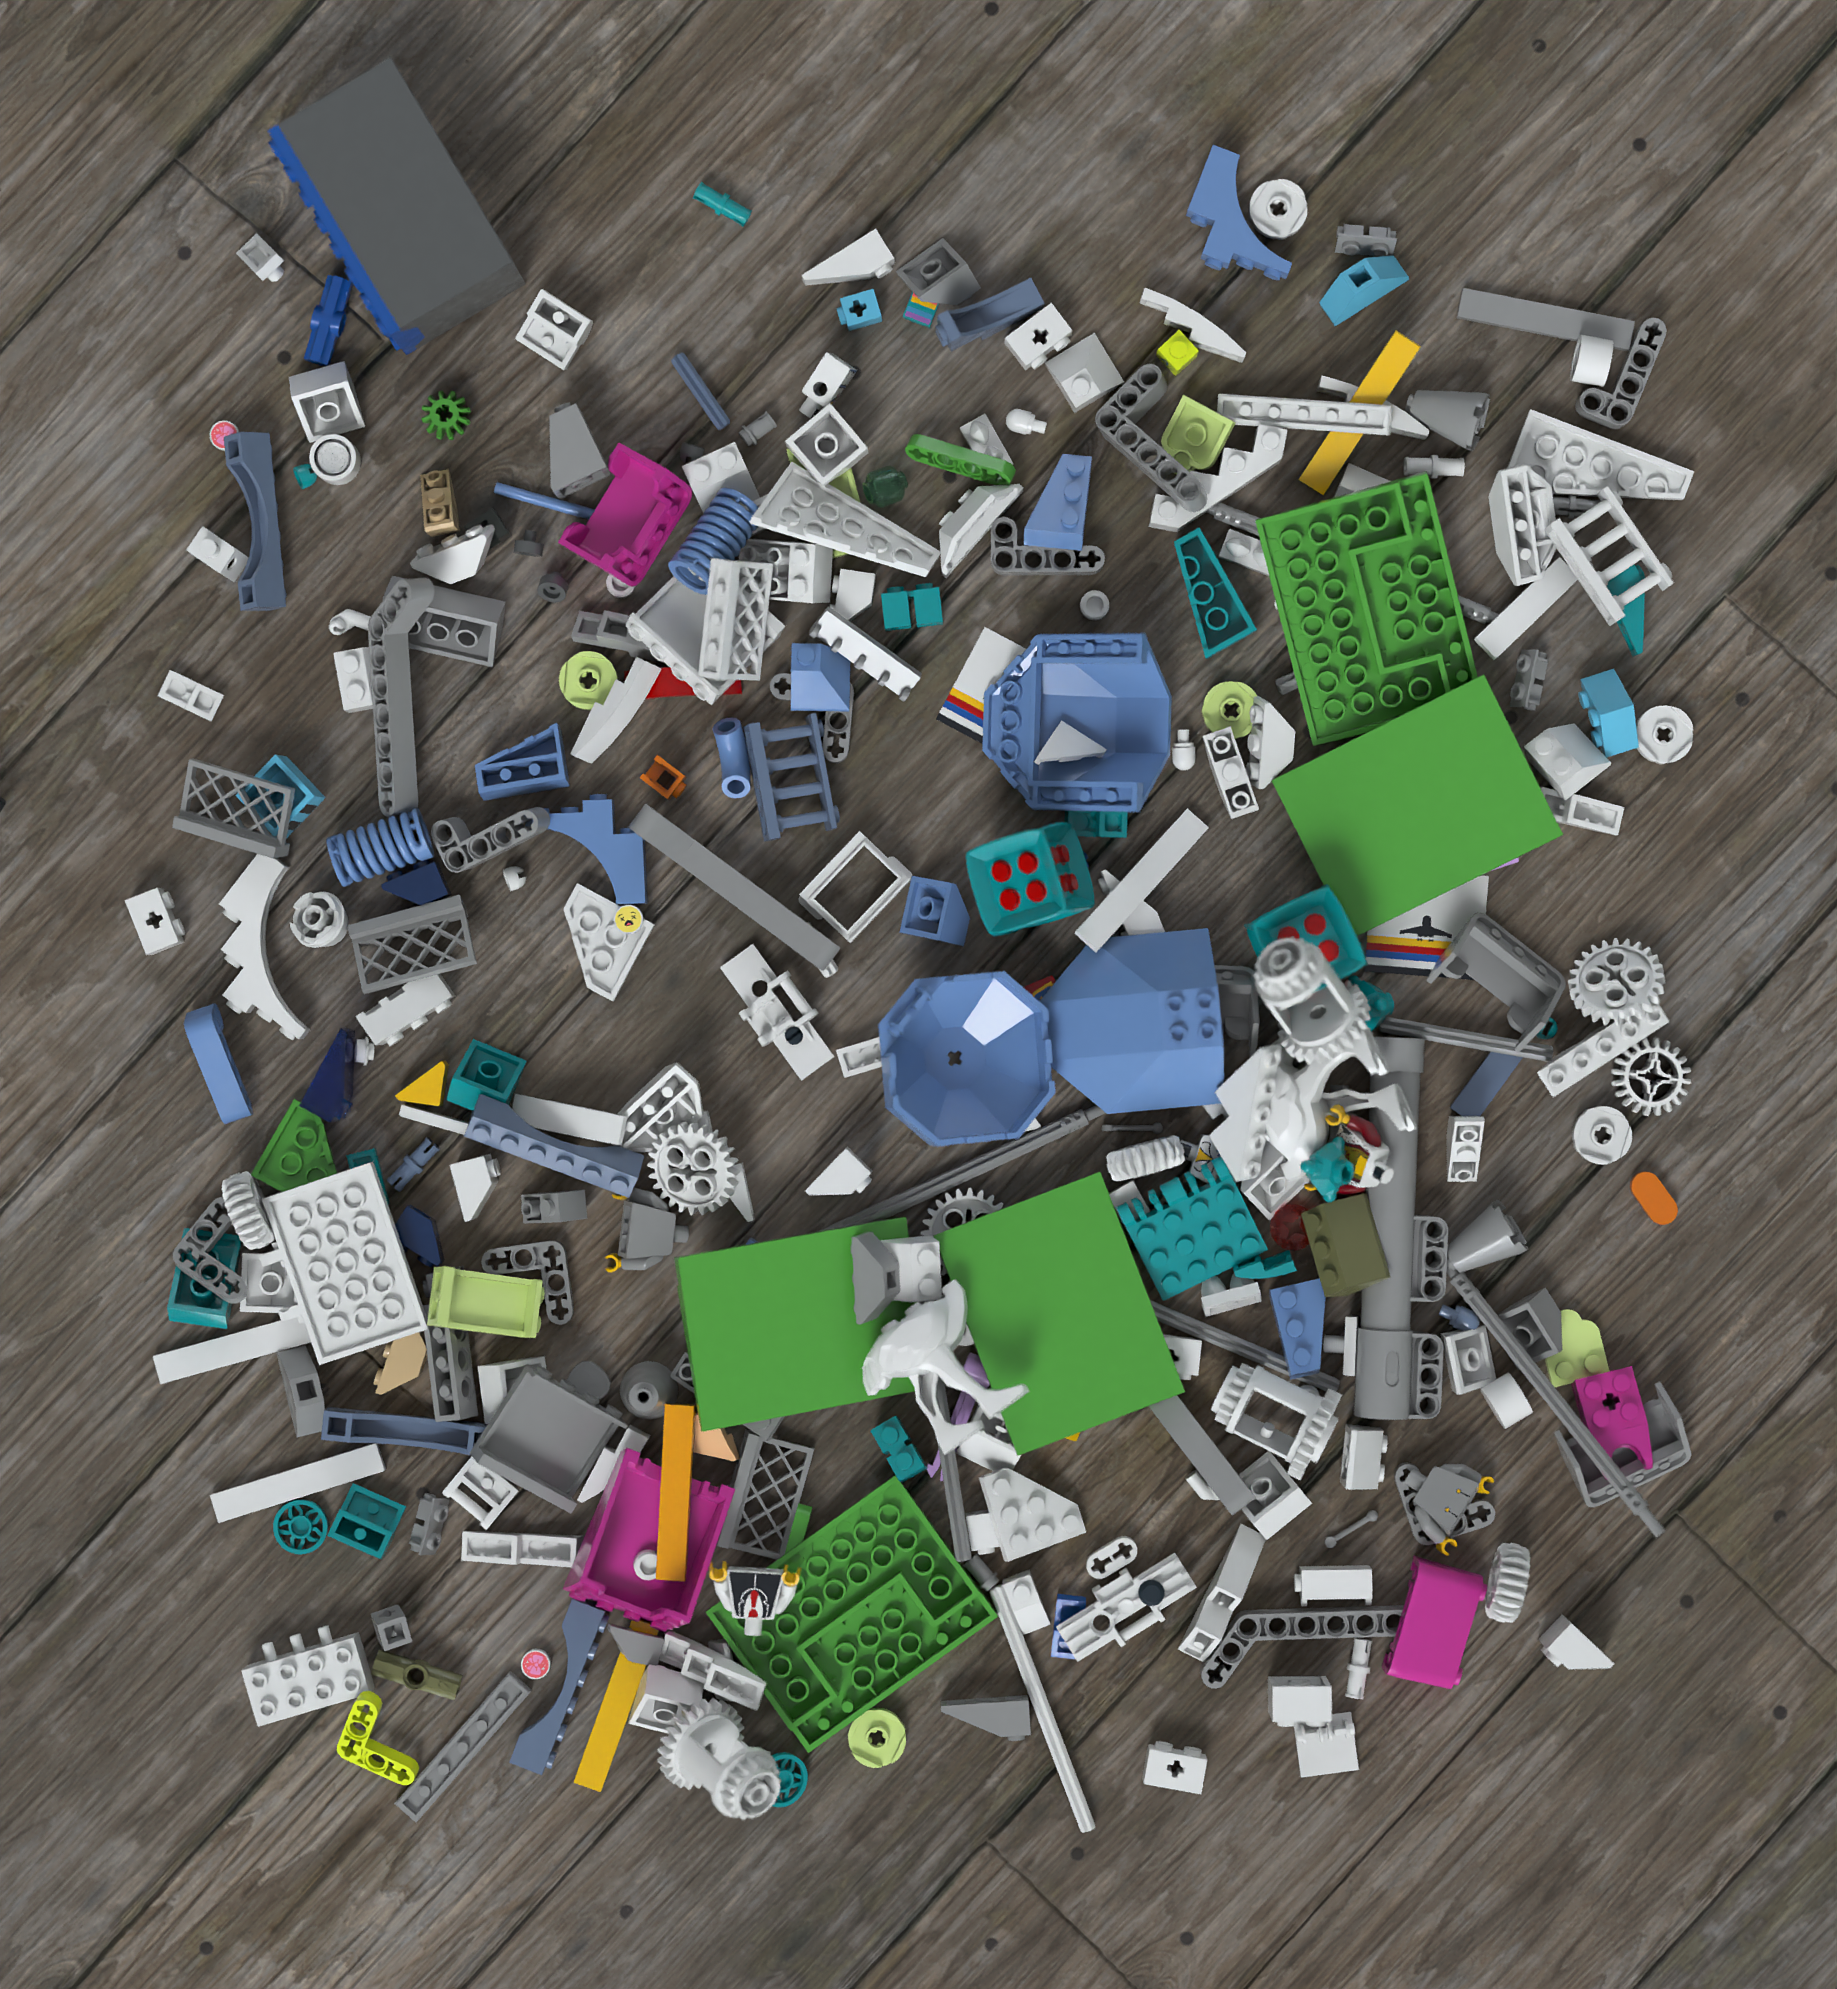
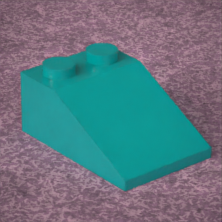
M184 1228L182 1239L190 1228ZM199 1230L197 1233V1238L201 1241H207L213 1236L211 1231ZM224 1233L208 1254L237 1274L242 1241H240L239 1235ZM191 1251L188 1254H181L182 1262L187 1259L194 1263L197 1268L199 1263L193 1259ZM176 1266L167 1305L169 1321L227 1329L232 1304L224 1301ZM208 1266L203 1270L202 1277L212 1280L217 1276L218 1269L214 1266ZM223 1278L221 1283L228 1288V1294L230 1295L235 1291V1286H231Z

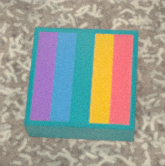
M912 292L903 318L930 328L940 303L922 302Z

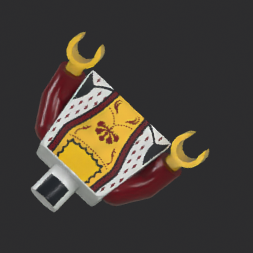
M1333 1105L1330 1110L1336 1112L1339 1118L1327 1115L1325 1120L1332 1126L1340 1124L1337 1136L1345 1140V1157L1354 1166L1352 1180L1346 1185H1341L1336 1193L1363 1192L1366 1187H1376L1379 1182L1387 1184L1392 1179L1394 1172L1392 1168L1385 1165L1390 1151L1389 1147L1382 1142L1376 1126L1372 1122L1352 1113L1346 1115L1345 1109L1341 1105ZM1304 1184L1305 1189L1309 1191L1316 1190L1314 1185Z

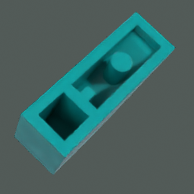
M1634 564L1608 581L1606 587L1612 596H1619L1645 578L1644 572L1640 565L1635 566ZM1645 592L1624 606L1623 612L1625 616L1617 621L1632 657L1643 652Z

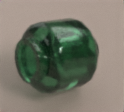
M891 465L869 472L865 482L862 484L867 501L879 508L903 500L905 488L908 487L905 474L902 471L898 472Z

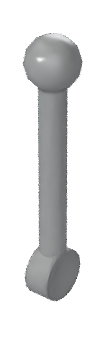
M1158 1122L1153 1125H1102V1131H1152L1155 1134H1159L1163 1130L1162 1124Z
M1370 1510L1366 1517L1335 1536H1327L1324 1540L1325 1545L1328 1548H1333L1336 1545V1541L1365 1523L1376 1521L1378 1513Z

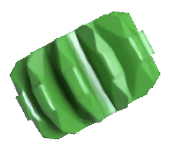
M440 390L438 392L439 400L436 401L430 395L428 400L433 405L431 407L427 405L422 406V410L429 413V415L423 416L421 420L423 423H430L426 429L429 434L437 430V439L442 440L446 432L448 439L454 440L453 431L456 430L460 435H463L465 432L460 425H470L471 421L463 416L469 415L471 409L463 407L466 403L464 397L456 400V393L451 391L446 399L444 391ZM445 409H449L453 416L450 420L446 418L447 421L444 422L440 414L442 411L446 413Z

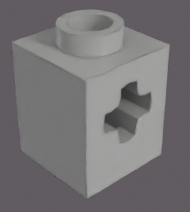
M398 1604L371 1613L377 1639L384 1652L412 1642L405 1615Z

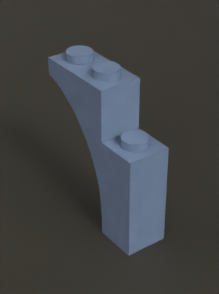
M1029 278L983 301L960 309L947 310L937 315L938 325L935 326V333L943 347L948 345L952 352L979 337L981 340H984L1044 308V301L1032 278Z

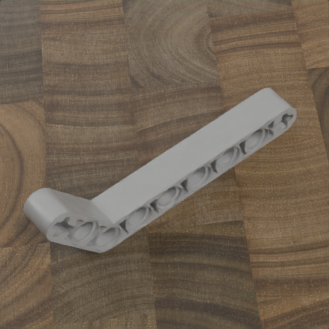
M428 578L401 579L397 581L368 622L378 796L380 810L387 817L399 816L401 812L408 814L413 808H418L408 632L434 598V586Z
M646 803L628 826V828L674 860L822 971L826 969L840 950L838 945Z
M1404 1605L1240 1611L1226 1628L1220 1643L1208 1658L1202 1662L1200 1675L1207 1687L1215 1689L1222 1687L1253 1643L1258 1640L1395 1636L1398 1626L1393 1628L1386 1626V1619L1392 1614H1398L1401 1617ZM1362 1615H1369L1371 1617V1624L1364 1629L1357 1627L1358 1618ZM1332 1616L1342 1618V1624L1338 1629H1330L1327 1626L1328 1620ZM1303 1617L1313 1619V1625L1308 1630L1298 1628V1622ZM1247 1618L1254 1620L1255 1627L1250 1632L1240 1630L1241 1621ZM1273 1618L1284 1620V1626L1281 1630L1272 1631L1269 1629V1623ZM1227 1643L1237 1644L1238 1651L1236 1654L1227 1656L1223 1653V1647ZM1219 1656L1220 1659L1223 1661L1221 1665L1218 1667V1672L1220 1676L1218 1678L1216 1676H1212L1211 1679H1209L1210 1676L1207 1670H1215L1217 1668V1666L1219 1665V1661L1216 1657Z

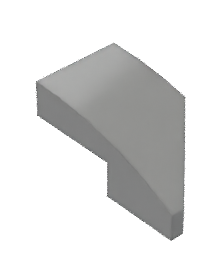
M608 1624V1631L612 1634L618 1645L617 1647L628 1661L644 1665H658L665 1640L663 1637L637 1632L628 1627Z

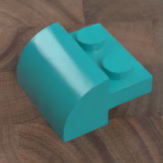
M353 1483L327 1536L382 1560L395 1536V1531L406 1510V1506Z

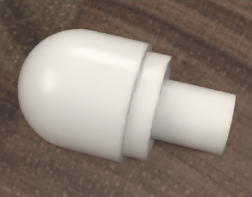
M1014 409L1006 417L1007 427L1013 432L1024 435L1031 434V431L1044 434L1047 422L1036 420V415L1022 409Z
M1189 729L1177 730L1178 742L1173 743L1172 761L1177 769L1188 770L1195 764L1194 742H1189Z

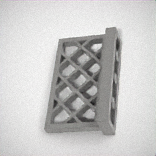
M194 758L189 759L180 814L174 816L172 828L273 859L283 857L289 853L290 844L286 843L295 789ZM197 768L203 769L210 780L202 786L199 785L195 778ZM224 776L229 777L235 786V789L227 794L218 781ZM249 784H254L261 795L252 802L244 790ZM213 785L220 799L210 804L203 790ZM276 791L285 794L283 806L279 809H276L270 798V795ZM238 792L245 807L236 812L228 798ZM196 795H198L205 808L199 813L190 811L191 800ZM262 800H264L271 812L264 819L260 818L254 807ZM222 802L230 815L224 821L218 818L213 809ZM247 810L256 823L250 828L244 827L239 818ZM272 818L275 819L279 826L277 837L270 835L264 825Z
M461 896L449 897L347 925L349 936L353 943L362 992L368 994L477 964L467 919V908ZM461 920L462 927L456 936L444 931L450 922ZM429 928L435 932L427 944L416 939L422 930ZM441 935L452 940L444 953L433 948ZM401 936L407 939L399 952L388 946L393 938ZM413 943L424 948L416 961L405 955ZM374 944L379 948L373 957L369 959L362 955V946ZM458 944L467 948L468 957L456 960L450 957ZM384 951L396 956L388 968L377 963ZM429 952L441 957L437 964L432 967H426L422 964ZM401 960L412 965L406 974L399 975L393 972ZM373 967L384 972L379 981L368 984L367 976Z
M745 1429L739 1450L740 1459L736 1461L729 1486L734 1488L735 1492L716 1545L776 1560L782 1557L786 1551L814 1448L771 1437L770 1441H766L753 1431ZM763 1442L775 1445L779 1452V1455L765 1463L759 1454ZM779 1446L789 1449L782 1452ZM795 1450L806 1453L803 1464L792 1470L785 1456ZM782 1458L789 1472L774 1480L767 1467ZM759 1459L762 1465L756 1467L757 1460ZM765 1469L771 1483L756 1490L752 1483L753 1475ZM801 1471L799 1479H797L795 1474ZM792 1476L797 1484L796 1490L784 1498L777 1484ZM751 1487L754 1493L748 1496L749 1489ZM775 1487L782 1500L766 1508L759 1495ZM757 1497L764 1510L748 1518L744 1511L745 1503ZM793 1499L790 1508L787 1502ZM784 1504L789 1512L788 1519L776 1526L769 1512ZM742 1514H743V1516H744V1518H745L746 1521H744L743 1523L740 1524V1521H741V1518H742ZM767 1515L774 1528L758 1536L751 1523ZM749 1525L756 1538L747 1544L735 1542L737 1532ZM785 1527L784 1533H783V1536H782V1534L780 1533L779 1530ZM777 1532L781 1539L778 1552L766 1550L762 1543L763 1539ZM759 1542L761 1548L754 1547L753 1545Z

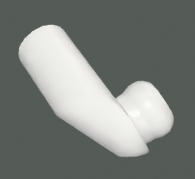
M346 609L330 620L329 630L334 635H341L354 626L368 631V622L371 616L352 609Z
M1194 1470L1185 1478L1201 1499L1220 1500L1197 1470Z

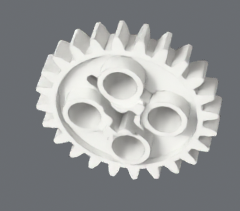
M1614 938L1613 944L1610 946L1603 940L1602 948L1598 949L1595 945H1591V954L1582 952L1583 961H1574L1576 969L1569 971L1571 979L1568 980L1570 996L1574 1000L1575 1008H1581L1584 1017L1591 1014L1592 1022L1594 1023L1600 1017H1602L1605 1026L1609 1023L1610 1019H1614L1616 1026H1619L1621 1019L1624 1018L1628 1024H1631V1016L1633 1015L1641 1020L1643 1019L1641 1011L1645 1010L1651 1013V1003L1659 1004L1658 995L1664 994L1662 985L1665 984L1663 966L1659 964L1657 954L1652 955L1650 947L1642 950L1641 942L1639 941L1632 947L1628 938L1624 941L1623 945H1619L1617 938ZM1642 979L1641 981L1633 982L1634 980ZM1616 998H1622V999H1620V1000H1618V1001H1612L1613 999H1616Z
M683 1121L678 1127L674 1124L668 1128V1131L662 1132L659 1135L660 1138L652 1143L655 1148L648 1153L654 1160L647 1164L648 1167L655 1169L649 1175V1178L657 1179L658 1181L653 1186L654 1189L662 1188L663 1192L660 1198L663 1199L668 1196L670 1198V1207L678 1203L679 1212H683L688 1207L690 1215L695 1214L698 1210L701 1215H704L709 1210L714 1212L719 1206L722 1207L727 1203V1198H730L735 1193L732 1188L739 1183L733 1177L740 1173V1170L732 1167V1165L739 1161L738 1158H730L729 1155L733 1152L734 1147L725 1148L724 1146L727 1138L719 1140L717 1138L719 1130L717 1129L709 1133L708 1124L703 1125L699 1129L697 1121L692 1122L689 1126L686 1121ZM676 1148L681 1150V1152L683 1153V1157H681L678 1154ZM703 1151L710 1156V1160L705 1158ZM677 1176L682 1179L684 1185L677 1180ZM704 1179L709 1182L711 1188L705 1185Z
M970 1187L964 1196L959 1188L956 1189L955 1198H952L946 1192L947 1202L943 1203L938 1199L935 1200L938 1206L937 1211L928 1208L927 1211L933 1217L932 1219H923L922 1222L929 1226V1230L921 1231V1235H931L933 1237V1235L951 1229L952 1227H949L945 1221L947 1214L955 1211L961 1214L963 1219L962 1225L966 1223L967 1209L972 1210V1221L980 1213L991 1214L1000 1210L1004 1204L1001 1202L994 1206L992 1204L994 1200L993 1194L986 1200L983 1199V1190H980L977 1196H973ZM940 1256V1264L943 1266L941 1275L944 1276L947 1271Z

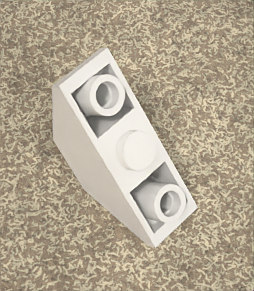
M493 524L483 528L481 525H476L468 529L463 536L450 535L443 539L441 544L434 547L432 544H427L416 551L417 555L410 564L413 569L448 584L474 576L484 565L495 527Z
M1254 697L1253 706L1250 708L1252 730L1247 742L1250 757L1245 770L1250 784L1258 789H1264L1293 760L1295 730L1271 703L1261 697Z
M1231 726L1202 736L1216 785L1230 818L1233 819L1259 810Z
M1449 1116L1447 1128V1182L1477 1181L1484 1117Z

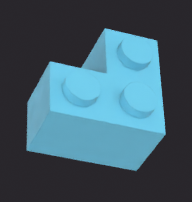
M1611 669L1580 679L1582 691L1578 692V697L1582 708H1588V717L1595 730L1591 731V738L1596 748L1600 747L1606 758L1638 748L1634 704L1616 671Z

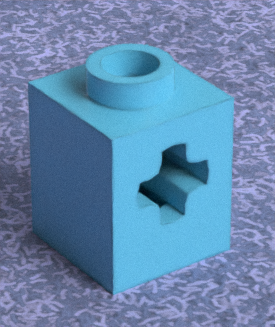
M874 289L840 298L841 307L836 308L841 325L847 324L849 331L882 322ZM859 305L861 309H864L862 311L863 316L857 317L856 313H852L854 312V306Z

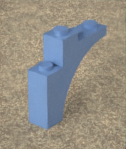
M1213 145L1186 214L1187 217L1191 218L1190 221L1193 224L1201 227H1206L1207 224L1213 226L1200 259L1205 260V265L1215 270H1221L1222 267L1228 269L1231 259L1237 260L1236 264L1242 268L1252 270L1255 267L1263 270V275L1268 278L1280 280L1281 277L1286 279L1292 263L1279 257L1260 242L1249 228L1240 209L1236 191V170L1240 155Z
M607 794L589 795L590 800H582L583 812H579L578 807L561 808V813L550 814L549 808H543L550 816L548 829L574 838L597 857L610 878L617 905L648 904L645 840L630 828H621L620 834H616L614 800L607 799ZM532 819L525 823V827L531 826L534 820Z

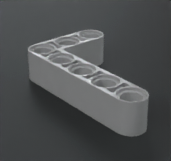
M1154 364L1143 365L1098 410L1095 416L1096 425L1108 442L1185 510L1189 512L1200 511L1207 503V495L1199 480L1135 425L1163 397L1168 387L1158 366ZM1157 378L1154 384L1146 385L1150 379ZM1137 399L1135 404L1126 406L1128 401ZM1117 420L1113 426L1105 427L1109 421ZM1137 438L1134 443L1125 444L1128 439ZM1157 455L1154 461L1145 462L1149 456ZM1177 473L1174 479L1165 480L1169 474ZM1190 491H1198L1193 498H1186Z

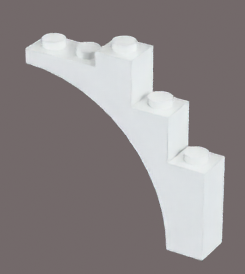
M257 854L219 903V905L225 908L222 913L235 923L239 920L241 921V924L221 948L227 954L224 959L236 968L244 967L224 992L223 996L228 999L226 1005L238 1014L242 1011L251 1013L257 1007L259 1009L256 1013L268 1022H271L273 1019L281 1025L279 1031L289 1039L294 1040L295 1037L304 1039L310 1029L294 1015L281 997L274 983L266 953L265 937L269 908L274 893L289 867L278 858L273 859Z

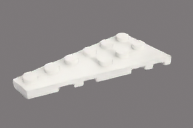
M1531 409L1527 414L1507 467L1528 465L1551 485L1552 495L1598 497L1597 494L1608 486L1611 491H1616L1621 498L1683 500L1694 474V471Z
M793 462L787 467L750 521V524L923 577L928 575L941 554L936 548L832 485L826 484L822 486L807 470Z

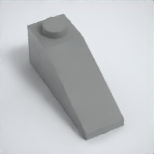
M1028 1695L941 1701V1712L1000 1737H1008L1009 1741L1024 1740L1026 1735H1031Z

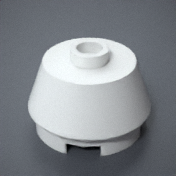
M309 892L300 897L294 904L293 908L296 910L293 915V923L290 922V927L293 934L303 945L312 948L333 946L339 943L346 935L347 925H349L348 916L341 901L334 894L329 892L313 894Z

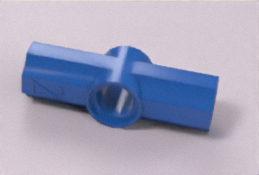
M334 275L327 276L320 304L315 306L311 318L310 328L312 331L304 355L306 361L320 366L330 365L337 337L342 335L345 327V310L353 286L351 281Z

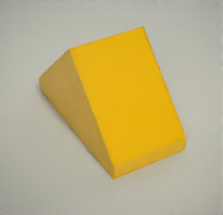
M446 1060L439 1062L396 1094V1098L399 1101L443 1106L449 1064Z

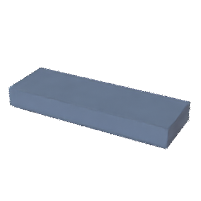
M1489 1052L1449 1108L1460 1116H1481L1523 1057Z

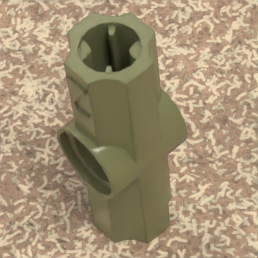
M381 1649L377 1653L371 1675L403 1684L411 1690L426 1691L454 1701L463 1677L461 1674L429 1665L424 1660H413L388 1651L384 1652ZM413 1668L420 1669L424 1674V1680H413L410 1670Z

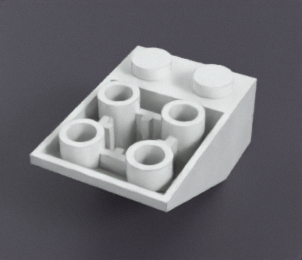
M746 540L745 547L740 550L739 561L773 564L769 600L804 603L830 602L832 548L812 542ZM762 569L753 577L757 585L761 581ZM740 570V574H739V581H740V580L743 578V576H744V575L742 574L741 570ZM747 584L744 589L751 593L752 590Z

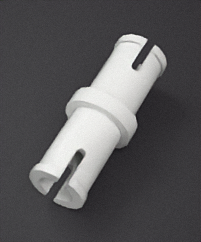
M1431 455L1430 458L1405 457L1403 464L1405 476L1426 471L1430 478H1437L1438 476H1463L1465 469L1464 458H1438V455Z
M1354 1638L1351 1663L1347 1665V1670L1350 1671L1347 1691L1345 1693L1346 1697L1364 1699L1366 1676L1370 1674L1371 1667H1368L1371 1644L1373 1642L1371 1640Z

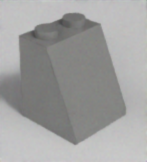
M570 402L554 409L555 413L549 416L551 488L558 499H562L611 475L581 410L576 403L571 405Z

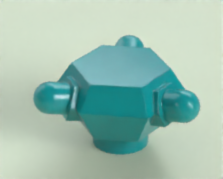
M1352 975L1348 980L1352 986L1356 984L1360 991L1363 992L1371 1008L1367 1012L1371 1018L1364 1023L1373 1032L1384 1022L1388 1015L1393 1013V997L1390 993L1383 992L1377 986L1365 980L1361 981L1358 976Z
M1340 1136L1334 1137L1332 1142L1319 1148L1310 1155L1309 1160L1302 1161L1300 1165L1301 1170L1307 1173V1178L1319 1193L1323 1195V1199L1326 1202H1333L1339 1187L1343 1184H1348L1354 1174L1352 1162L1348 1161L1345 1157V1140Z

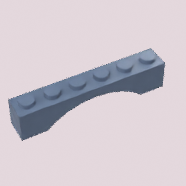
M260 432L234 433L224 437L226 466L234 475L244 493L249 508L252 528L249 558L244 572L238 580L240 611H271L286 607V590L283 579L284 565L281 558V534L278 527V504L275 496V475L272 465L270 434Z
M482 1094L478 1097L464 1137L628 1198L638 1180L644 1155L618 1145L586 1147L557 1140L529 1125L508 1104Z
M329 1407L324 1410L321 1440L415 1446L470 1455V1451L488 1424L460 1420L435 1422V1418Z
M572 1598L562 1624L568 1652L567 1674L563 1689L550 1710L537 1722L522 1730L509 1763L540 1775L543 1774L545 1768H552L557 1752L552 1751L556 1740L562 1742L568 1726L563 1724L566 1713L572 1715L578 1698L573 1696L576 1687H583L589 1672L584 1669L587 1659H594L599 1646L594 1640L598 1631L604 1632L609 1620V1616L604 1615L606 1610L596 1607V1602L588 1599L583 1602Z

